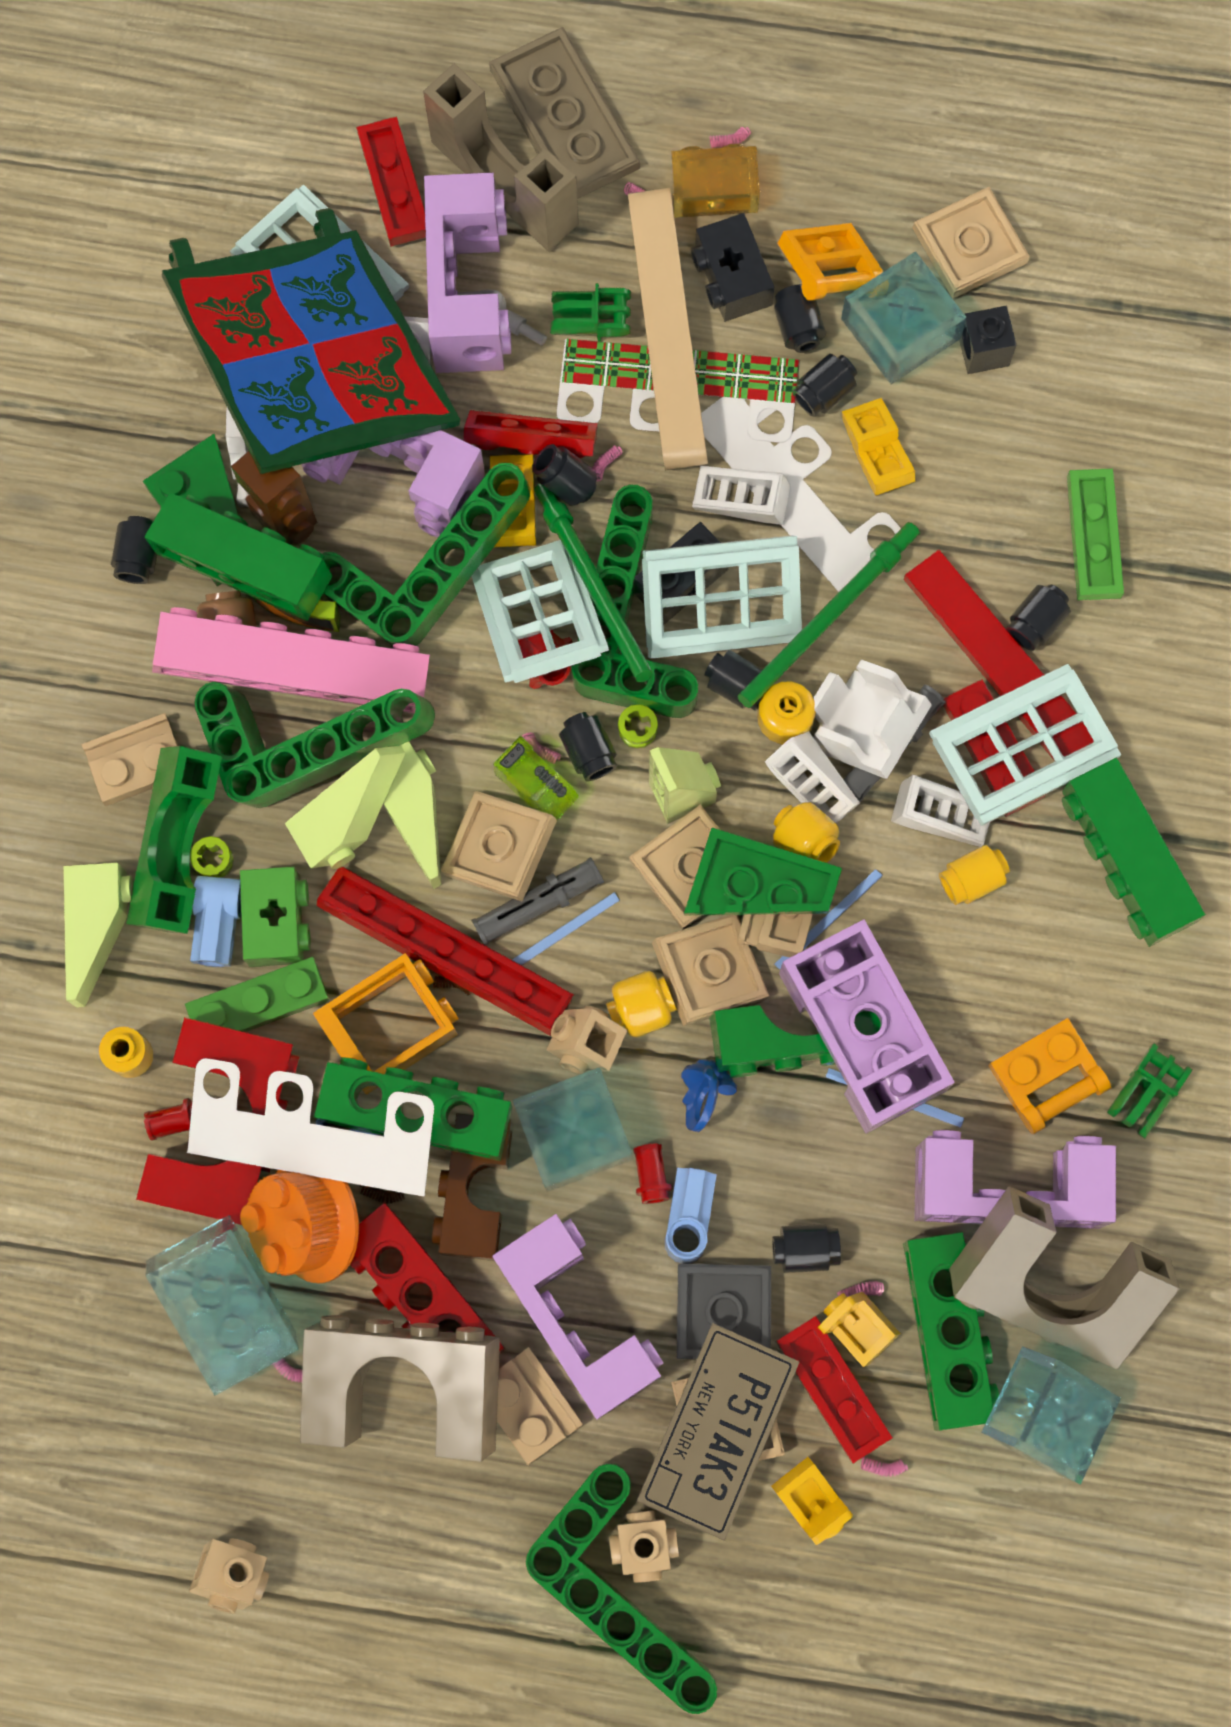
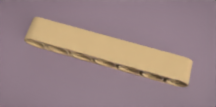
M670 187L629 193L628 200L665 471L707 465L708 460Z

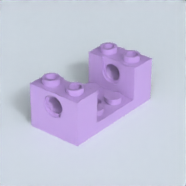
M494 173L424 176L428 325L436 373L504 370L503 354H511V331L509 328L508 310L499 309L498 294L458 295L455 277H458L457 254L500 252L499 236L507 235L504 189H495Z
M442 430L369 448L378 455L388 457L389 454H392L404 460V464L409 469L418 473L408 490L410 499L416 505L414 508L415 519L420 529L437 538L485 477L481 449ZM359 450L301 465L304 467L303 471L313 479L320 482H326L329 479L340 485Z
M865 919L782 962L779 975L800 1014L807 1010L848 1085L844 1095L865 1134L945 1093L955 1083ZM862 1011L875 1013L880 1019V1030L874 1035L861 1034L855 1027V1016Z
M933 1131V1136H927L916 1147L914 1221L982 1224L1006 1190L980 1189L979 1193L973 1194V1140L961 1139V1132ZM1074 1137V1141L1066 1142L1064 1150H1057L1053 1153V1192L1027 1191L1026 1194L1050 1204L1055 1227L1100 1229L1115 1223L1116 1146L1102 1145V1137Z
M555 1214L492 1257L597 1420L659 1379L661 1375L656 1368L661 1366L663 1361L649 1339L639 1343L634 1335L588 1367L585 1365L583 1360L590 1356L586 1347L574 1330L567 1335L557 1321L565 1315L549 1290L541 1295L538 1291L584 1260L580 1251L581 1248L586 1246L583 1237L570 1218L562 1223L557 1214Z

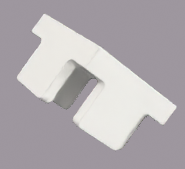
M860 660L856 667L858 671L854 670L846 684L839 675L830 672L814 696L815 718L820 723V727L813 738L826 756L887 779L932 705L926 696L908 690L894 671Z

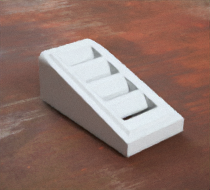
M700 466L692 507L694 510L782 525L790 493V483L784 474ZM714 480L721 481L717 500H711ZM732 483L738 484L734 502H729ZM755 487L753 502L749 504L747 503L749 488ZM767 490H771L768 505H764Z
M809 731L790 738L765 761L776 778L801 803H813L836 824L860 804ZM795 756L800 760L798 763L794 759ZM807 769L812 773L809 778L804 773ZM822 783L826 788L818 793L815 787ZM834 795L839 801L829 809L825 802Z
M916 775L905 779L900 785L891 819L894 823L979 847L984 845L989 823L981 826L978 819L976 820L973 816L970 830L963 828L968 809L970 808L960 791ZM917 795L921 796L917 811H914ZM933 800L939 801L935 818L929 816ZM951 804L957 806L952 824L947 823Z

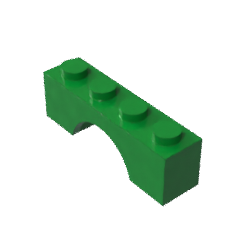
M182 746L160 749L126 924L168 933L188 934L196 888L190 877L191 846L200 817L207 806L214 800L222 756Z
M760 1005L714 1011L709 1018L717 1072L730 1071L731 1078L755 1075L758 1073L757 1067L775 1065L776 1072L796 1070L803 1067L802 1061L820 1059L821 1066L836 1065L820 1034L800 1036L788 1033L773 1024ZM862 1011L854 1019L856 1029L863 1035H874L880 1030V1019L871 1011Z

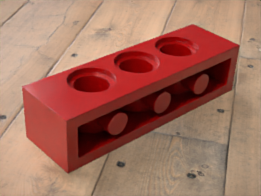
M383 1203L359 1223L357 1248L350 1265L359 1275L367 1270L378 1284L372 1289V1292L388 1311L396 1306L407 1319L401 1325L402 1328L410 1329V1325L414 1323H433L440 1327L447 1320H456L461 1327L483 1328L485 1336H495L386 1203ZM387 1249H398L403 1256L401 1268L396 1273L384 1274L379 1267L381 1254ZM418 1284H426L432 1290L433 1298L431 1304L424 1310L417 1311L412 1309L408 1302L410 1290ZM501 1342L499 1346V1354L506 1349Z

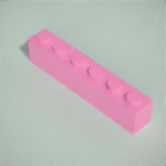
M174 607L170 609V613L160 612L152 673L357 705L366 704L393 690L401 688L411 690L422 697L425 694L430 655L419 653L420 648L414 645L396 643L393 644V649L375 646V640L359 636L349 637V642L331 639V633L316 629H306L303 635L287 632V626L273 622H261L259 628L242 625L243 620L241 618L230 615H216L215 620L197 618L198 613L196 611L186 608ZM415 703L407 705L403 712L415 713Z

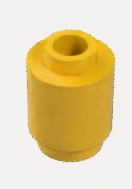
M983 845L946 865L947 870L939 873V879L945 893L954 905L963 901L969 904L1006 885L1005 875L1010 873V869L999 849L992 851L990 847Z
M116 1027L108 1031L102 1038L99 1045V1055L101 1061L108 1069L122 1077L134 1078L145 1073L151 1066L153 1048L150 1042L136 1030L130 1027ZM129 1044V1052L125 1056L119 1057L121 1050Z

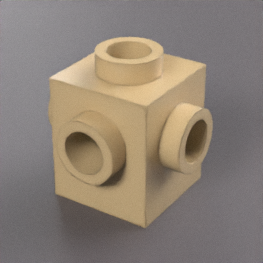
M584 1006V1009L564 1010L563 1014L556 1019L552 1026V1039L546 1051L561 1059L559 1065L562 1068L577 1075H584L586 1071H610L627 1029L609 1019L610 1017L607 1013L593 1006Z
M655 1510L626 1513L627 1522L618 1523V1534L609 1535L612 1565L622 1564L623 1575L633 1574L634 1583L661 1580V1571L671 1570L670 1558L679 1557L676 1528L666 1529L665 1518L655 1519ZM641 1538L651 1540L654 1545L653 1552L647 1557L639 1556L635 1551V1543Z
M231 1538L227 1544L212 1539L204 1545L189 1592L209 1598L208 1606L215 1610L235 1614L237 1608L243 1610L252 1605L253 1599L260 1601L269 1578V1573L263 1571L267 1557L256 1554L257 1547L243 1540ZM229 1571L234 1574L235 1581L231 1579Z

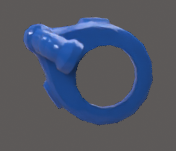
M702 1059L695 1064L687 1065L681 1073V1078L689 1088L682 1101L686 1105L687 1129L700 1132L705 1128L713 1114L718 1092L723 1095H734L737 1092V1085L733 1082V1078L730 1077L728 1071L717 1072L716 1062L712 1059ZM707 1092H708V1097H707V1101H706V1104H705V1108H704L703 1113H702V1115H701V1117H700L701 1106H702L703 1100H704V1098H705V1096H706V1094H707Z

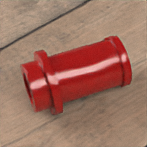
M185 1098L183 1104L145 1112L144 1124L149 1139L154 1141L157 1138L190 1131L193 1101L190 1098Z
M645 1144L633 1148L640 1188L636 1189V1195L641 1196L642 1204H655L669 1200L668 1192L672 1190V1185L666 1182L662 1144Z

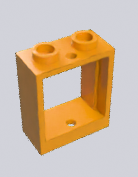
M404 953L313 1012V1015L340 1057L352 1058L367 1063L340 1019L404 977L408 978L440 1028L375 1071L368 1064L367 1071L385 1074L386 1067L405 1070L458 1035L452 1024L458 1021L459 1018L445 997L437 1001L429 990L428 986L434 983V980L420 959L412 964L406 953ZM367 1086L362 1090L367 1095L378 1087Z

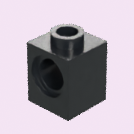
M1007 305L964 314L958 338L967 374L1009 367L1017 344Z

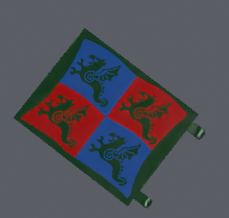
M331 208L316 210L315 216L318 219V223L314 224L313 231L317 238L200 263H195L190 244L186 238L173 239L169 242L172 253L169 254L168 261L172 268L162 270V278L260 474L460 425L461 420L357 230L340 233L335 213Z

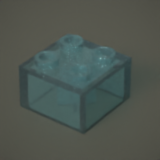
M916 251L847 295L844 300L841 320L890 384H893L960 340L967 319Z
M600 1067L513 1099L547 1192L633 1160L631 1148Z
M1022 1346L981 1433L1038 1466L1081 1485L1121 1398L1063 1362Z

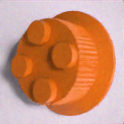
M277 1170L275 1174L263 1177V1179H260V1182H257V1185L252 1189V1193H250L249 1202L241 1210L240 1219L243 1228L249 1233L248 1237L250 1238L254 1253H256L265 1271L277 1273V1275L280 1274L281 1276L295 1274L307 1282L318 1284L333 1281L341 1276L352 1262L359 1235L358 1206L348 1182Z

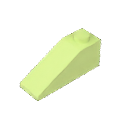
M408 741L400 745L405 751V756L383 806L431 886L435 889L441 885L435 787L430 776L436 772V769L424 749L415 752Z
M402 746L375 748L285 823L311 869L324 866L337 869L354 859L355 854L353 851L367 841L405 756Z
M662 747L650 750L649 785L667 824L684 817L700 804L705 808L716 803V788L721 787V783L712 763L704 764L699 752Z
M119 863L63 866L66 1001L75 1007L86 1006L128 916V902L131 901L134 882L132 876L127 875V872Z

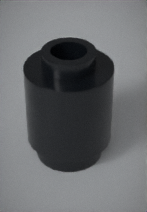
M802 284L786 287L776 294L775 299L777 303L774 306V311L785 347L795 349L798 353H805L816 349L820 345V341L826 336V330L817 300H807L802 293Z
M829 353L797 381L798 386L792 390V393L799 405L810 416L815 417L820 412L825 414L857 387L854 377L858 373L854 365L844 355L841 354L836 357Z
M550 444L538 453L533 462L532 472L537 476V481L568 505L575 506L579 503H584L593 496L597 487L596 471L567 448Z
M129 516L127 521L118 523L111 559V566L114 568L113 576L116 579L132 584H146L149 581V575L155 572L157 554L144 538L153 523L151 519L142 516Z
M1049 584L1047 587L1036 585L1010 616L1011 623L1006 630L1020 646L1027 650L1034 651L1038 645H1045L1071 613L1070 607L1067 604L1069 602L1068 596L1055 585Z
M728 650L724 656L717 653L713 657L704 676L710 679L707 688L744 709L745 706L738 700L737 696L763 669L732 650ZM760 699L751 707L752 710L756 711L758 709Z
M582 712L564 721L563 725L565 728L559 733V737L576 773L582 774L586 782L604 777L617 768L614 759L617 753L599 716H589L587 712Z
M826 1224L781 1226L780 1236H772L774 1264H782L784 1273L829 1271L830 1266L840 1265L841 1245L838 1228H827Z

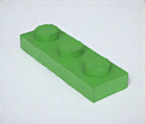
M1113 468L1069 470L1067 487L1077 601L1121 599L1124 594Z
M310 957L185 1003V1007L190 1019L241 1032H248L330 1000L314 957Z

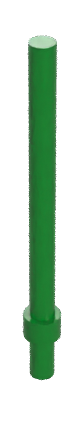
M540 483L537 484L534 492L544 509L543 518L547 526L561 540L636 681H647L651 678L653 672L573 528L574 519L566 504L559 502L555 494Z
M907 522L889 541H882L870 553L871 560L738 694V700L745 707L751 708L882 572H889L901 560V553L920 534L917 526Z

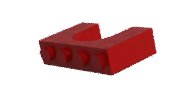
M184 1017L172 1063L196 1069L197 1063L205 1058L234 1063L240 1071L239 1086L246 1093L252 1107V1112L265 1115L270 1075L276 1071L296 1073L300 1056L291 1054L293 1044ZM215 1068L208 1071L229 1078L221 1069ZM282 1083L277 1088L276 1101L286 1111L288 1101L279 1099L283 1086ZM149 1153L136 1200L242 1225L240 1219L241 1210L249 1202L248 1198H250V1193H252L254 1186L257 1185L260 1171L270 1173L271 1168L229 1160L215 1165H199Z

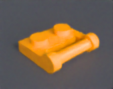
M852 223L783 231L777 243L801 279L802 293L807 300L823 299L829 293L859 289L867 293L880 291L885 284L882 268ZM855 267L858 271L824 276L821 272Z
M1066 1018L988 1065L1022 1122L1033 1135L1044 1129L1045 1122L1094 1093L1100 1096L1112 1088L1107 1075L1097 1065L1069 1018ZM1079 1067L1085 1078L1036 1107L1031 1104L1027 1097L1029 1094L1073 1068Z

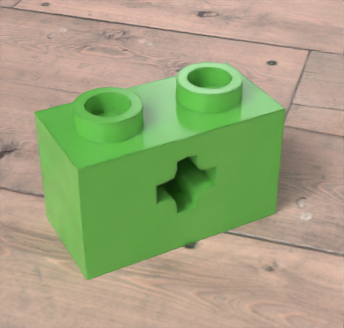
M295 867L240 870L243 960L249 967L291 965L304 960L303 951L311 949L309 924H302V907L309 906L307 879L300 880V875ZM275 908H280L286 915L279 918L278 926H273L268 919L274 916Z

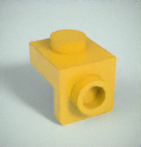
M863 1291L849 1297L845 1293L836 1297L824 1309L823 1312L827 1318L818 1326L823 1334L832 1332L863 1367L868 1366L901 1334Z
M806 1457L771 1485L772 1489L815 1545L838 1534L844 1524L853 1517L851 1511L838 1497L809 1457Z

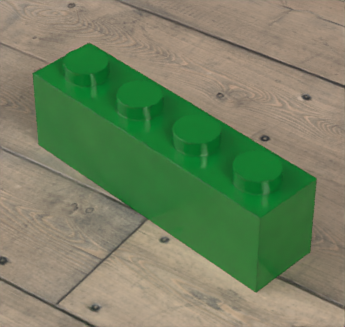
M171 492L169 493L144 537L157 555L303 620H309L332 578L331 572L323 561L324 556L319 551L305 544H301L299 548L286 543V539L269 528H262L261 532L248 526V523L243 518L232 512L225 511L223 515L210 510L211 507L206 502L193 495H187L186 499Z
M1117 757L1067 783L1062 791L1064 795L1062 797L1063 807L1069 818L1073 822L1078 820L1086 834L1083 837L1085 847L1095 861L1100 859L1108 873L1105 876L1106 884L1115 899L1119 900L1122 898L1130 913L1127 916L1129 926L1138 939L1144 938L1148 947H1151L1196 924L1206 915Z

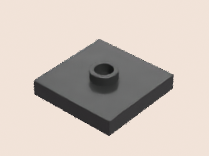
M678 1264L677 1359L698 1358L712 1323L771 1349V1266Z

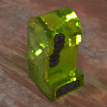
M521 735L493 763L494 773L503 783L532 809L535 808L538 811L551 814L556 820L579 798L574 788L560 774L554 771Z

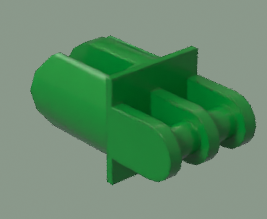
M595 283V291H552L551 302L553 303L552 313L554 320L550 325V333L552 335L597 334L598 341H601V337L629 335L631 327L626 324V318L631 316V309L627 307V301L631 299V291L626 288H599V283ZM602 302H614V305H602ZM602 319H614V323H602Z
M1155 1043L1149 1047L1134 1071L1130 1073L1129 1076L1131 1077L1107 1111L1109 1115L1115 1117L1139 1085L1143 1089L1122 1119V1123L1130 1127L1138 1120L1154 1096L1159 1098L1137 1131V1134L1144 1139L1152 1130L1170 1101L1179 1094V1090L1193 1070L1189 1066L1183 1069L1174 1062L1175 1057L1171 1054L1168 1057L1157 1051L1159 1046ZM1148 1062L1159 1068L1155 1076L1144 1070ZM1166 1073L1176 1080L1171 1088L1161 1081Z

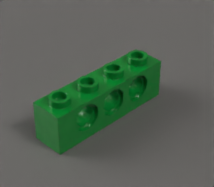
M341 1057L340 1064L327 1062L314 1115L319 1122L384 1136L387 1104L390 1095L394 1092L422 1095L430 1098L434 1104L430 1146L501 1161L513 1108L511 1101L503 1100L504 1092L485 1087H477L476 1094L458 1090V1082L439 1077H432L430 1084L412 1080L414 1073L392 1067H386L385 1074L367 1071L368 1063L352 1058ZM367 1086H377L382 1091L381 1102L372 1109H363L358 1104L359 1093ZM402 1103L397 1108L395 1114L397 1125L401 1130L408 1133L418 1131L423 1125L424 1115L418 1119L405 1117L403 1113L404 1103ZM460 1105L470 1107L474 1112V1118L468 1127L455 1129L449 1125L448 1117L453 1108Z
M963 1232L907 1240L903 1243L935 1431L995 1423L994 1412L1001 1411L997 1384H989L986 1368L987 1364L993 1363L990 1340L987 1335L981 1336L978 1317H984V1310L965 1306L958 1299L954 1298V1294L951 1297L941 1296L936 1292L933 1285L937 1272L947 1271L950 1273V1267L968 1242L965 1243ZM949 1317L960 1320L965 1328L963 1340L956 1345L950 1344L942 1336V1324ZM958 1364L968 1367L973 1375L972 1385L965 1392L955 1390L950 1383V1372Z

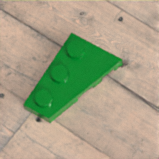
M212 434L143 480L145 487L160 508L171 492L186 499L187 495L198 497L211 507L210 510L221 515L225 511H229L239 516L215 434ZM212 579L217 587L222 584Z
M711 828L687 901L684 916L828 914L842 868Z

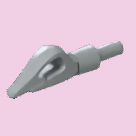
M497 290L458 292V295L498 294L499 309L507 310L506 299ZM508 310L509 328L513 334L518 336L521 333L541 346L544 345L547 340L546 335L527 325V320L524 317Z

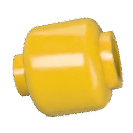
M792 681L779 682L772 685L763 694L758 705L757 718L762 733L769 740L778 744H784L792 737L810 732L816 717L815 701L811 692L803 685Z
M811 802L800 803L794 807L788 805L778 813L774 820L776 829L773 834V844L777 848L828 863L839 849L838 825Z
M644 971L616 982L612 987L614 1000L606 1003L612 1021L620 1026H624L627 1029V1033L635 1038L668 1026L672 1018L671 1012L677 1010L665 977L657 979L656 975L651 971Z

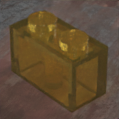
M729 144L723 148L713 149L688 146L678 151H671L674 218L758 213L760 185L756 146L745 147L742 144Z

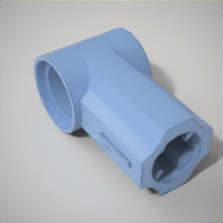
M197 876L194 883L196 893L192 908L196 918L190 961L194 964L209 967H231L236 921L242 916L240 879Z
M677 1168L665 1236V1250L668 1256L675 1262L690 1264L697 1261L703 1255L707 1244L717 1174L694 1168ZM681 1229L691 1230L697 1235L699 1246L691 1252H682L675 1247L673 1235Z

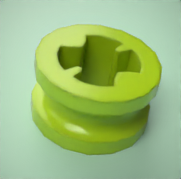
M640 704L631 705L624 709L618 720V731L621 740L629 747L636 749L645 748L650 745L656 738L658 731L655 713L647 706ZM633 717H638L641 723L649 722L651 727L645 726V734L643 736H637L635 730H626L625 726H631V719Z
M217 837L202 838L191 849V864L200 876L223 878L232 869L234 862L233 854L226 843ZM208 849L213 853L219 849L223 851V854L218 855L222 862L216 868L211 864H208L205 868L201 866V863L206 862L202 855Z

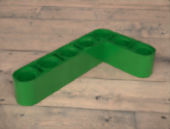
M500 463L489 470L394 595L341 555L334 552L321 553L324 556L323 561L328 569L341 567L342 576L337 583L327 585L323 594L333 602H336L337 605L391 646L396 643L418 646L528 503L531 490L523 472L511 463ZM508 479L519 481L518 488L512 495L501 496L498 494V488L503 481ZM480 514L492 516L491 523L485 530L474 531L471 529L472 522L476 516ZM455 548L465 550L464 559L460 564L456 566L445 565V557L448 552ZM435 583L438 585V592L432 600L424 602L418 599V593L425 584ZM368 592L376 593L374 606L369 610L360 611L358 609L360 597ZM409 618L411 621L409 631L403 636L394 637L392 635L393 624L398 619Z
M639 485L624 486L616 493L596 567L605 586L617 585L624 590L620 597L612 599L626 624L634 597V577L640 573L643 551L646 549L652 525L653 500L650 493ZM628 505H638L642 507L644 512L639 516L630 517L625 515L622 510ZM618 545H628L634 552L628 557H618L612 553V550ZM591 598L600 625L607 626ZM613 636L606 639L609 650L600 653V657L572 665V678L575 690L581 696L588 699L627 708L631 705L640 704L647 706L655 714L671 718L689 716L697 705L698 682L690 671L649 660L646 661L653 674L646 681L647 685L639 691L628 690L623 683L627 678L634 675L623 655L619 654L620 649ZM590 666H596L604 672L603 676L596 681H587L580 674L585 668ZM682 686L689 691L690 695L685 700L674 701L667 696L666 692L671 687Z
M210 682L199 689L194 701L195 710L211 754L222 756L219 776L225 792L232 800L254 808L270 806L350 769L375 748L399 746L429 731L435 720V710L430 701L411 690L401 688L393 690L266 750L249 702L244 694L222 683ZM226 696V708L222 713L218 714V703ZM410 703H415L416 710L414 716L408 722H403V710ZM374 721L375 733L370 739L364 741L363 730L368 723ZM241 736V748L233 755L232 743L237 737ZM331 740H335L336 747L333 755L325 759L323 752L326 744ZM295 758V770L292 775L286 777L285 766L289 760ZM255 776L257 781L256 788L253 793L247 795V783Z
M613 1463L600 1465L589 1475L532 1545L526 1556L527 1571L539 1585L681 1709L691 1714L706 1712L713 1706L717 1698V1686L714 1676L709 1669L580 1558L581 1554L616 1513L630 1493L631 1482L624 1468ZM603 1472H615L621 1477L623 1490L616 1498L605 1499L597 1492L596 1480ZM583 1509L589 1513L593 1522L589 1533L584 1536H574L567 1530L565 1520L570 1511ZM552 1547L559 1552L562 1563L558 1571L552 1574H545L539 1571L535 1564V1555L539 1549ZM580 1579L591 1580L598 1589L596 1601L587 1606L576 1603L571 1595L572 1585ZM625 1611L634 1618L635 1628L630 1635L616 1637L609 1631L607 1621L614 1612ZM656 1643L667 1646L672 1653L669 1665L663 1669H653L648 1666L644 1659V1653L649 1646ZM692 1676H700L709 1684V1691L706 1697L697 1702L686 1699L681 1692L684 1681Z

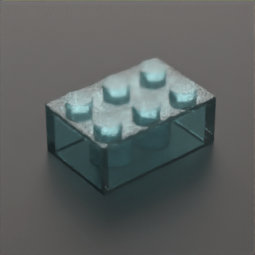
M230 1215L146 1260L145 1276L214 1396L299 1350L297 1332Z

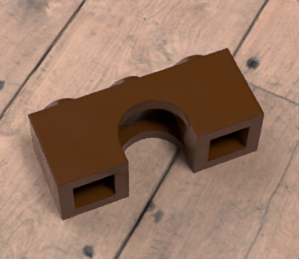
M249 451L231 465L237 482L249 494L245 497L251 514L264 528H269L279 533L286 539V543L290 545L292 543L299 544L310 536L314 530V525L318 522L301 475L293 467L260 474Z
M456 1113L455 1124L449 1125L455 1129H464L472 1123L474 1115ZM511 1119L501 1161L444 1149L446 1152H451L449 1170H441L438 1186V1197L445 1198L443 1216H435L432 1233V1244H440L439 1253L441 1255L495 1261L492 1256L499 1249L503 1215L500 1212L482 1210L474 1206L469 1197V1186L473 1177L484 1169L497 1168L508 1170L514 1126Z

